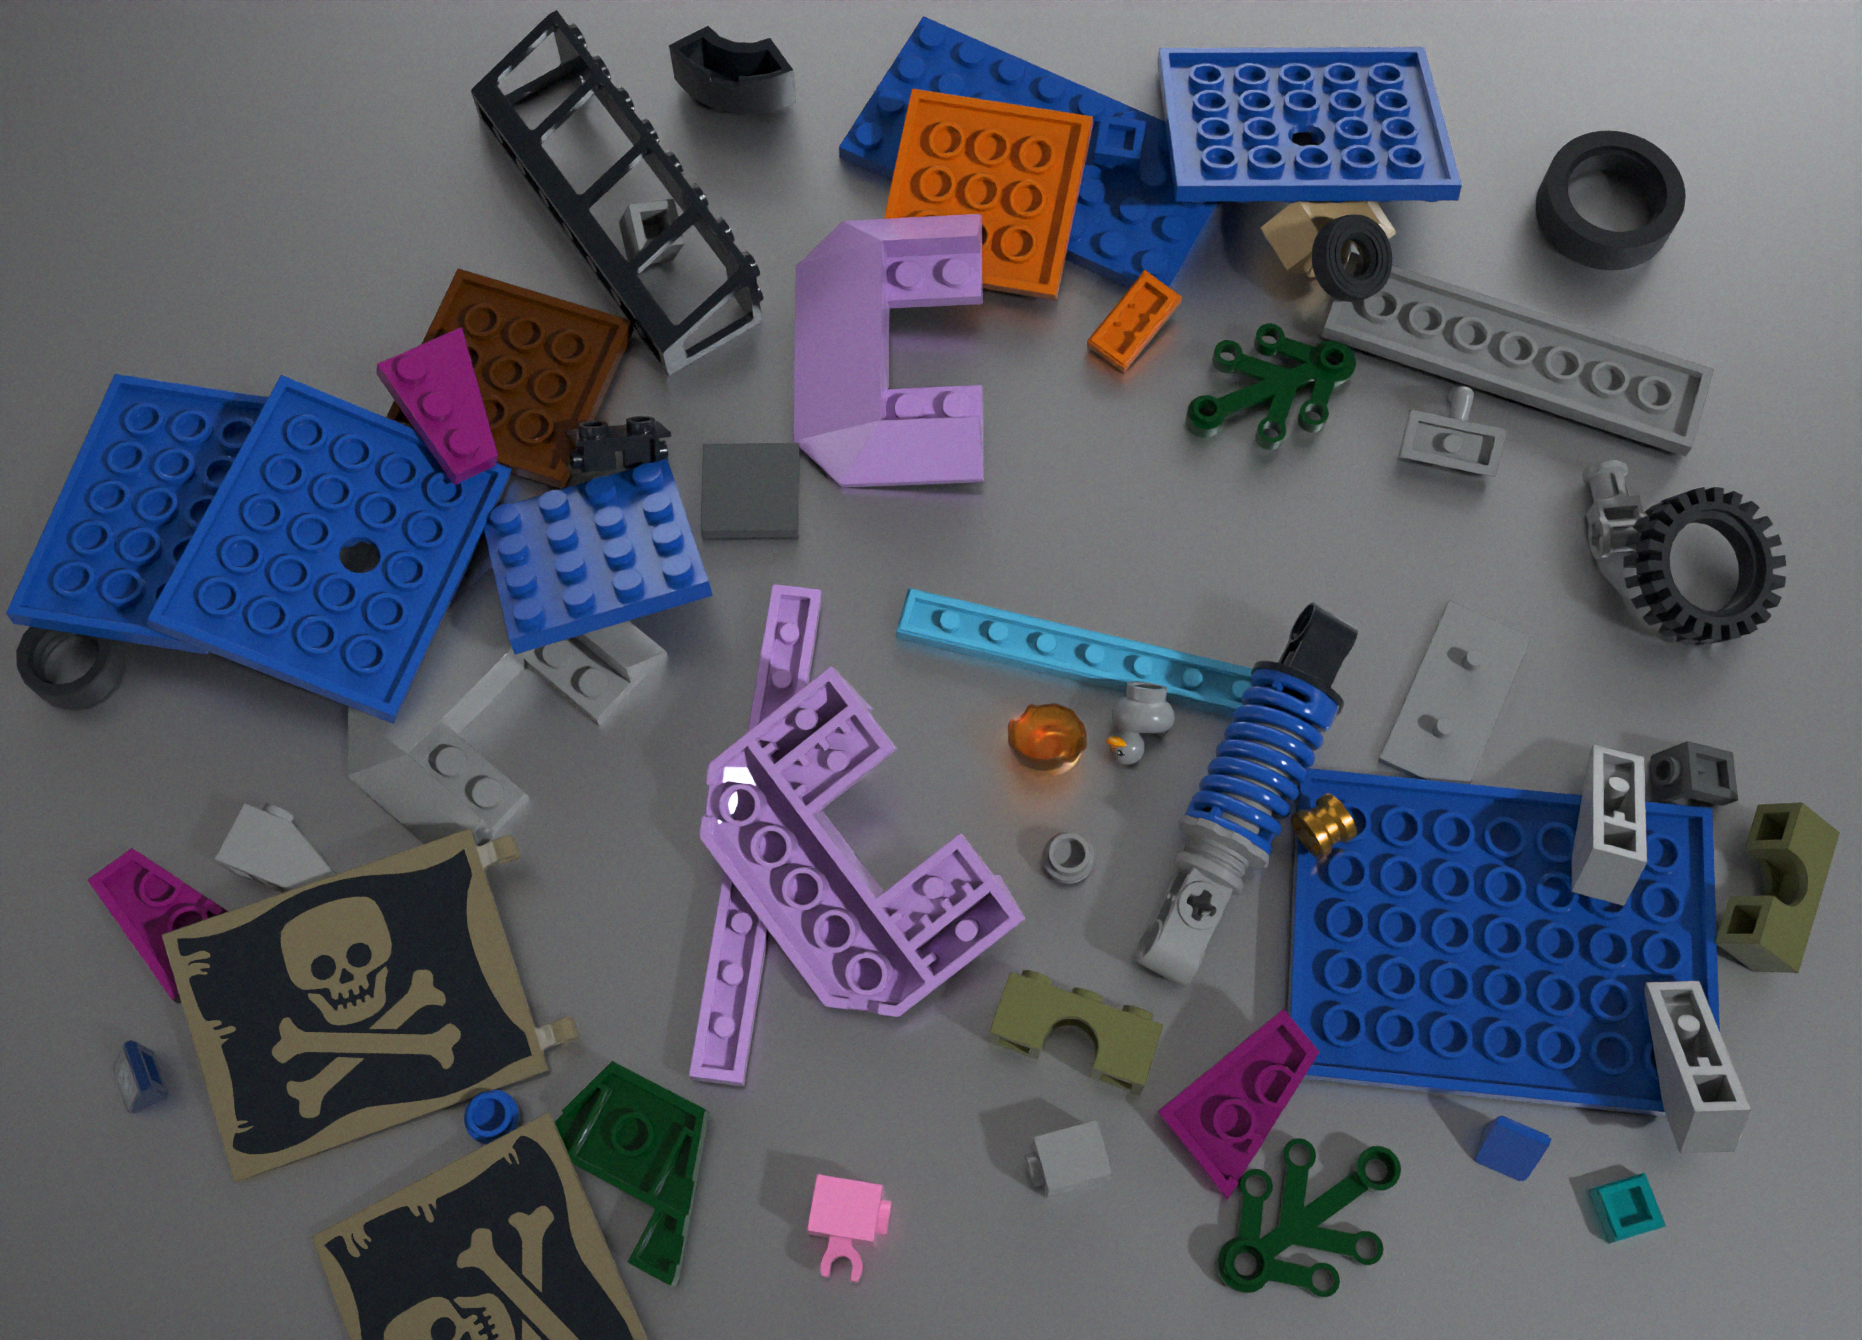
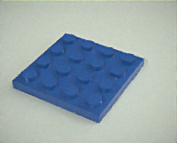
M668 459L644 463L633 469L608 476L596 477L588 482L560 490H551L543 495L512 504L500 505L491 512L490 518L484 527L507 633L515 655L713 596Z

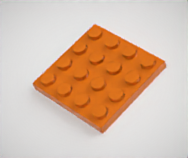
M912 89L884 219L981 214L983 288L1057 301L1094 124L1093 116Z

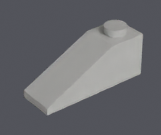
M1593 744L1589 753L1572 852V892L1624 906L1647 863L1644 757Z
M244 803L215 857V860L229 872L281 893L337 874L309 839L292 823L294 815L269 803H265L262 810Z
M1646 982L1644 993L1663 1108L1679 1152H1735L1751 1108L1700 982Z

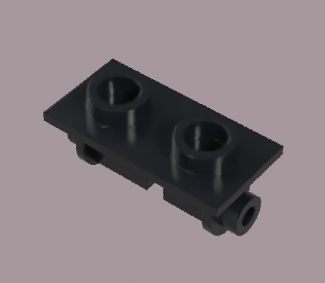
M630 417L626 419V424L608 426V423L604 421H586L578 425L579 429L564 430L565 436L577 447L576 450L569 451L571 468L580 469L582 473L616 469L615 452L622 451L623 466L625 468L638 467L644 463L668 459L667 443L665 440L659 441V438L671 437V432L659 421H655L654 417Z

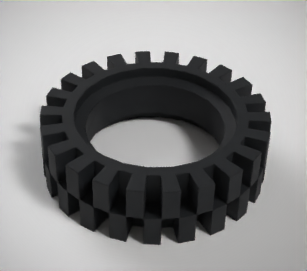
M1705 487L1693 489L1664 499L1661 503L1651 506L1645 511L1648 516L1639 518L1634 524L1633 528L1640 533L1628 536L1625 546L1636 550V553L1624 557L1623 568H1636L1637 575L1624 579L1627 589L1640 586L1642 594L1632 598L1631 601L1636 609L1645 606L1650 607L1651 610L1643 619L1649 626L1663 623L1658 631L1662 636L1666 638L1677 636V643L1685 645L1695 643V646L1741 638L1740 636L1756 631L1758 629L1756 625L1768 621L1772 615L1766 609L1778 607L1782 597L1771 592V590L1785 587L1786 577L1773 574V569L1786 566L1785 555L1772 557L1770 548L1782 545L1779 534L1765 537L1763 531L1772 526L1773 523L1768 516L1753 519L1752 517L1760 507L1753 501L1740 504L1743 497L1742 494L1735 491L1724 494V488L1712 487L1706 490ZM1689 523L1705 524L1719 531L1735 551L1739 568L1737 588L1731 600L1718 611L1704 610L1691 604L1680 593L1671 574L1670 552L1672 544L1678 533Z

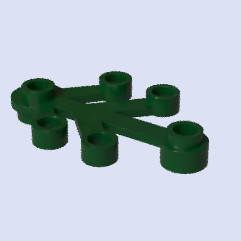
M1264 324L1258 328L1254 339L1256 351L1264 356L1278 354L1302 364L1292 369H1287L1243 354L1241 346L1235 341H1221L1216 345L1213 353L1212 363L1214 367L1223 373L1236 372L1260 381L1220 398L1210 395L1199 396L1190 402L1185 417L1186 427L1193 435L1200 438H1210L1220 432L1225 417L1273 398L1267 417L1262 419L1258 425L1255 439L1258 445L1266 450L1277 449L1282 445L1286 435L1284 423L1297 388L1315 381L1311 398L1302 404L1297 421L1304 431L1315 433L1322 430L1329 416L1327 404L1333 387L1343 384L1351 378L1356 367L1355 355L1343 343L1324 341L1313 347L1286 338L1283 330L1276 324ZM1271 336L1277 342L1268 344L1262 340V337ZM1230 353L1235 359L1227 361L1222 359L1220 354ZM1326 358L1334 359L1338 361L1340 364H1329L1326 361ZM1199 409L1211 410L1214 412V415L1204 416L1199 412ZM1315 412L1321 419L1317 421L1310 420L1305 413ZM1273 429L1278 433V437L1269 438L1263 433V430Z
M1295 1138L1282 1148L1280 1155L1282 1165L1286 1171L1278 1227L1261 1239L1263 1202L1272 1193V1180L1263 1170L1251 1169L1242 1175L1237 1184L1239 1196L1242 1198L1237 1237L1227 1241L1222 1246L1217 1257V1270L1221 1280L1226 1286L1236 1292L1252 1293L1260 1290L1268 1281L1305 1288L1311 1296L1319 1299L1333 1295L1339 1288L1340 1277L1332 1265L1317 1263L1311 1267H1306L1274 1258L1291 1245L1348 1256L1354 1264L1361 1267L1377 1263L1383 1255V1243L1373 1232L1361 1231L1357 1234L1317 1226L1364 1192L1381 1193L1393 1187L1401 1174V1166L1397 1156L1390 1149L1383 1146L1367 1148L1356 1157L1352 1174L1304 1207L1308 1172L1315 1163L1316 1151L1309 1141ZM1297 1146L1304 1149L1307 1154L1305 1165L1298 1166L1291 1161L1289 1157L1291 1147ZM1368 1162H1376L1382 1167L1383 1177L1380 1181L1371 1180L1367 1176L1365 1167ZM1249 1177L1259 1178L1263 1182L1264 1193L1262 1196L1255 1197L1248 1193L1246 1181ZM1359 1239H1367L1372 1243L1374 1254L1371 1259H1364L1358 1255L1356 1243ZM1238 1255H1247L1252 1259L1254 1268L1250 1275H1242L1236 1270L1234 1262ZM1316 1270H1322L1329 1275L1331 1284L1327 1291H1320L1313 1285L1312 1276Z

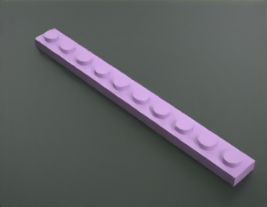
M772 585L748 732L809 684L822 604V590ZM725 871L723 872L689 1077L691 1080L744 1087L769 931Z

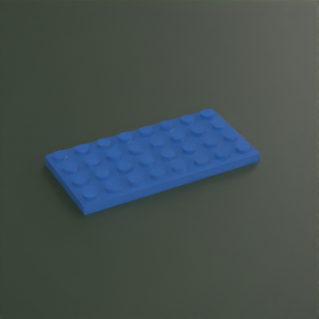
M924 16L839 146V158L892 181L912 89L1093 116L1094 124L1065 260L1127 288H1130L1142 272L1146 270L1172 289L1220 201H1205L1203 203L1175 202L1165 121ZM1101 115L1146 121L1139 170L1093 163Z

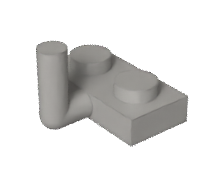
M1454 387L1448 392L1447 398L1449 403L1452 404L1449 417L1409 410L1398 457L1496 477L1507 430L1468 422L1474 393L1469 387Z

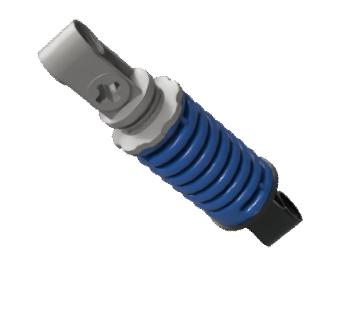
M1312 602L1300 613L1291 629L1289 641L1278 662L1258 661L1254 664L1251 671L1252 687L1243 693L1242 706L1238 707L1232 715L1233 723L1226 728L1224 732L1225 740L1216 748V758L1207 767L1208 775L1203 777L1199 783L1200 791L1192 797L1185 814L1180 816L1178 820V828L1189 838L1188 843H1186L1184 851L1177 852L1173 860L1174 866L1178 869L1163 896L1152 923L1139 941L1135 952V961L1182 987L1187 985L1197 973L1203 961L1205 949L1231 895L1240 894L1244 886L1241 878H1243L1245 870L1248 867L1256 869L1267 868L1269 856L1272 852L1271 842L1282 831V826L1276 819L1282 820L1289 816L1291 809L1287 802L1297 799L1299 790L1296 785L1306 781L1307 772L1305 768L1312 766L1316 760L1313 751L1321 748L1324 743L1320 732L1330 730L1336 716L1341 713L1344 707L1343 699L1331 686L1344 659L1356 641L1358 628L1318 604ZM1188 897H1194L1192 904L1198 908L1196 915H1192L1193 907L1187 904Z

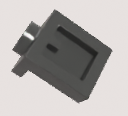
M1686 741L1651 756L1650 763L1655 802L1669 803L1687 797L1724 806L1738 801L1733 752Z

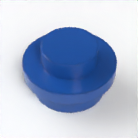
M500 1090L481 1092L469 1102L464 1115L467 1132L474 1140L484 1145L517 1129L520 1120L517 1103L510 1095Z

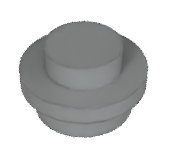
M1062 832L1053 836L1046 843L1042 856L1043 865L1046 872L1056 881L1066 884L1076 883L1083 880L1090 873L1094 864V851L1089 841L1082 835L1074 832Z

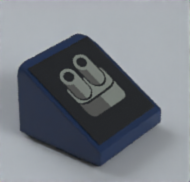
M132 1040L123 1043L114 1062L113 1070L127 1111L129 1113H136L166 1099L168 1093L153 1051Z

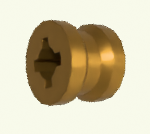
M1330 793L1319 797L1315 807L1309 811L1301 809L1291 816L1293 829L1300 842L1317 859H1322L1329 855L1332 851V846L1337 842L1347 843L1357 835L1356 826L1351 815L1344 805Z

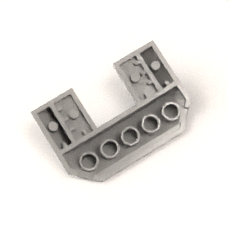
M489 568L447 610L394 724L352 707L348 708L347 776L423 844L471 828L477 846H482L490 841L529 800L526 792L459 736L460 733L526 666L531 668L596 724L600 725L665 658L667 653L630 621H626L515 655L509 641L493 568Z

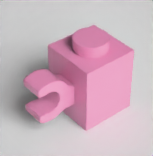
M817 1174L807 1232L810 1237L829 1240L827 1250L820 1263V1271L823 1278H830L831 1266L836 1259L846 1258L852 1263L850 1281L852 1283L860 1281L863 1274V1263L859 1253L853 1248L852 1244L874 1247L876 1234L887 1235L892 1201L882 1200L883 1185Z

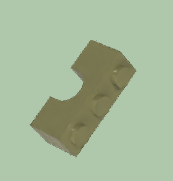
M1802 802L1759 804L1744 850L1757 860L1762 869L1764 878L1763 892L1761 896H1729L1715 943L1754 972L1799 973L1840 832Z
M1023 970L1021 975L1013 972L1009 973L989 1032L988 1043L1038 1060L1045 1039L1053 1031L1065 1027L1078 1029L1088 1036L1094 1047V1061L1088 1078L1140 1095L1145 1086L1163 1029V1024L1152 1021L1154 1017L1152 1013L1131 1005H1124L1122 1010L1102 1003V996L1087 989L1074 987L1072 992L1053 987L1051 986L1053 981L1038 972Z

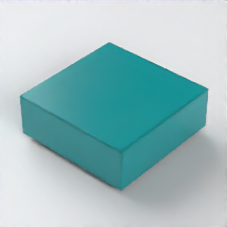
M1645 1173L1589 1190L1609 1244L1666 1227Z

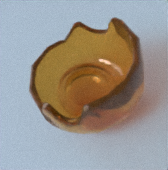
M1057 703L1037 706L1029 704L1016 721L1012 719L1009 721L1008 744L1011 754L1023 770L1037 777H1056L1069 771L1080 761L1087 748V733L1084 723L1074 710Z

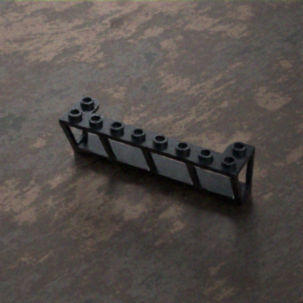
M556 10L544 18L471 89L472 97L481 121L626 319L632 320L634 331L669 377L762 322L760 302L764 300V297L757 284L760 270L753 256L747 250L740 252L734 244V235L727 222L721 216L715 219L708 210L709 203L701 188L696 183L689 185L683 177L684 170L676 155L671 150L665 153L661 148L659 137L651 122L647 118L640 120L635 114V107L628 92L622 86L616 88L610 81V72L602 58L598 54L592 57L588 52L587 43L580 29L574 23L568 25ZM554 32L561 64L513 92L504 95L498 87L499 83ZM567 76L577 90L534 130L529 129L512 105ZM595 94L633 144V147L591 187L579 195L544 150L542 143ZM644 159L684 213L633 260L627 261L589 209L637 163ZM694 225L725 266L728 280L680 324L674 325L638 276L684 232ZM734 296L746 315L685 350L684 341Z

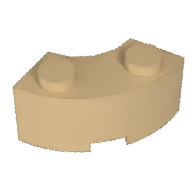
M1298 201L1290 203L1260 227L1286 270L1292 273L1306 274L1309 278L1315 277L1312 266L1314 240L1321 228L1331 220L1351 214L1364 215L1377 222L1386 233L1388 239L1397 233L1377 201H1344L1340 203L1331 201ZM1347 240L1341 248L1342 264L1348 262L1351 252L1362 255L1360 247L1354 241Z

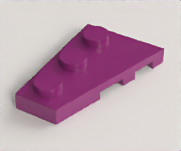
M462 327L377 364V376L454 485L496 466L498 454Z
M131 848L87 881L171 1000L179 1004L181 999L162 934L228 911Z
M1284 1008L1158 1110L1161 1117L1227 1199H1229L1243 1173L1257 1154L1266 1136L1319 1054L1316 1046Z

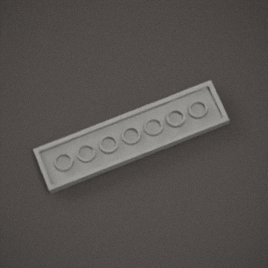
M1351 252L1345 271L1352 276H1357L1363 269V255ZM1392 265L1391 273L1385 286L1370 298L1354 302L1340 301L1334 298L1321 334L1323 338L1337 341L1685 457L1693 447L1714 372L1713 368Z

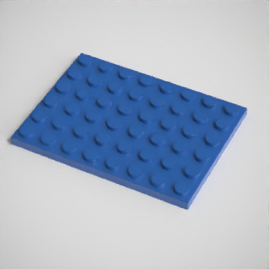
M1305 768L1307 779L1304 783L1297 785L1299 795L1296 799V812L1301 809L1309 811L1315 807L1319 797L1330 793L1344 805L1351 815L1356 826L1357 835L1347 843L1337 842L1332 846V851L1329 855L1322 859H1317L1303 846L1295 833L1288 1014L1319 1050V1054L1303 1079L1666 1116L1663 1108L1644 993L1646 982L1699 981L1720 1031L1717 944L1715 943L1717 932L1712 808L1645 802L1647 863L1628 900L1622 906L1572 892V852L1582 795Z

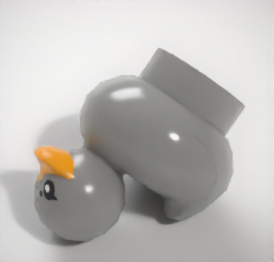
M1127 682L1126 695L1113 705L1111 711L1112 720L1120 731L1115 736H1110L1106 739V743L1110 745V753L1117 762L1131 765L1142 758L1145 746L1139 733H1154L1157 737H1163L1169 732L1175 721V712L1166 701L1167 687L1149 682Z

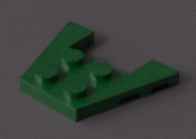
M612 1061L561 1110L563 1114L555 1121V1124L572 1164L655 1208L627 1263L670 1286L676 1287L680 1278L710 1112Z

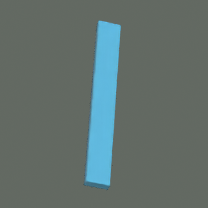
M908 588L896 630V638L1125 693L1127 682L1139 681L1163 685L1167 687L1166 701L1168 703L1232 718L1234 711L1242 706L1243 693L1252 687V668Z

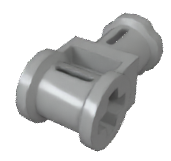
M1620 460L1599 462L1586 468L1582 474L1584 483L1590 485L1594 501L1586 515L1589 524V547L1596 559H1605L1609 553L1629 551L1636 553V550L1625 545L1628 536L1640 533L1633 528L1639 518L1648 516L1643 512L1640 496H1629L1624 478L1628 473L1627 464Z

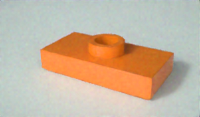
M1144 270L1087 340V347L1122 373H1125L1180 305L1182 296Z

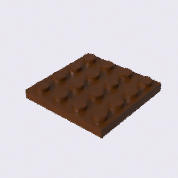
M458 268L422 344L462 327L497 450V463L511 468V473L563 489L572 471L569 451L577 449L565 436L564 430L579 429L578 425L580 423L594 421L634 331L632 320ZM394 400L386 418L414 429Z

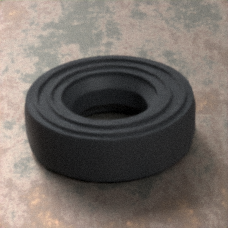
M1355 214L1335 218L1324 225L1318 232L1312 247V266L1318 283L1328 295L1340 301L1354 302L1377 294L1387 283L1392 269L1390 242L1380 225L1367 216ZM1347 240L1357 243L1363 255V269L1357 276L1348 274L1341 261V248Z

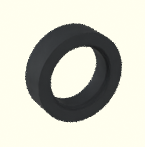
M1620 131L1591 132L1569 141L1554 156L1537 192V220L1547 240L1560 253L1574 262L1600 270L1629 269L1650 260L1662 249L1683 213L1686 199L1685 186L1677 166L1670 157L1648 140ZM1591 170H1607L1619 173L1631 179L1645 192L1651 207V219L1644 226L1625 232L1609 231L1597 227L1585 220L1574 209L1568 194V182L1577 175Z

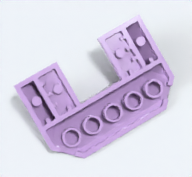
M981 214L842 221L796 265L793 442L799 443L800 450L807 457L812 458L841 488L984 482L982 385L889 389L890 308L983 304Z
M830 666L708 764L706 780L708 793L705 816H702L699 838L825 1007L849 1008L876 1012L880 1015L900 1017L1026 918L1000 874L993 875L962 833L954 837L887 891L884 892L822 809L898 749L870 714L874 709L834 667Z

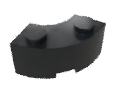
M706 26L669 45L675 80L689 95L707 106L737 114H768L796 103L793 68L771 38L754 43L734 42L719 36L709 26Z

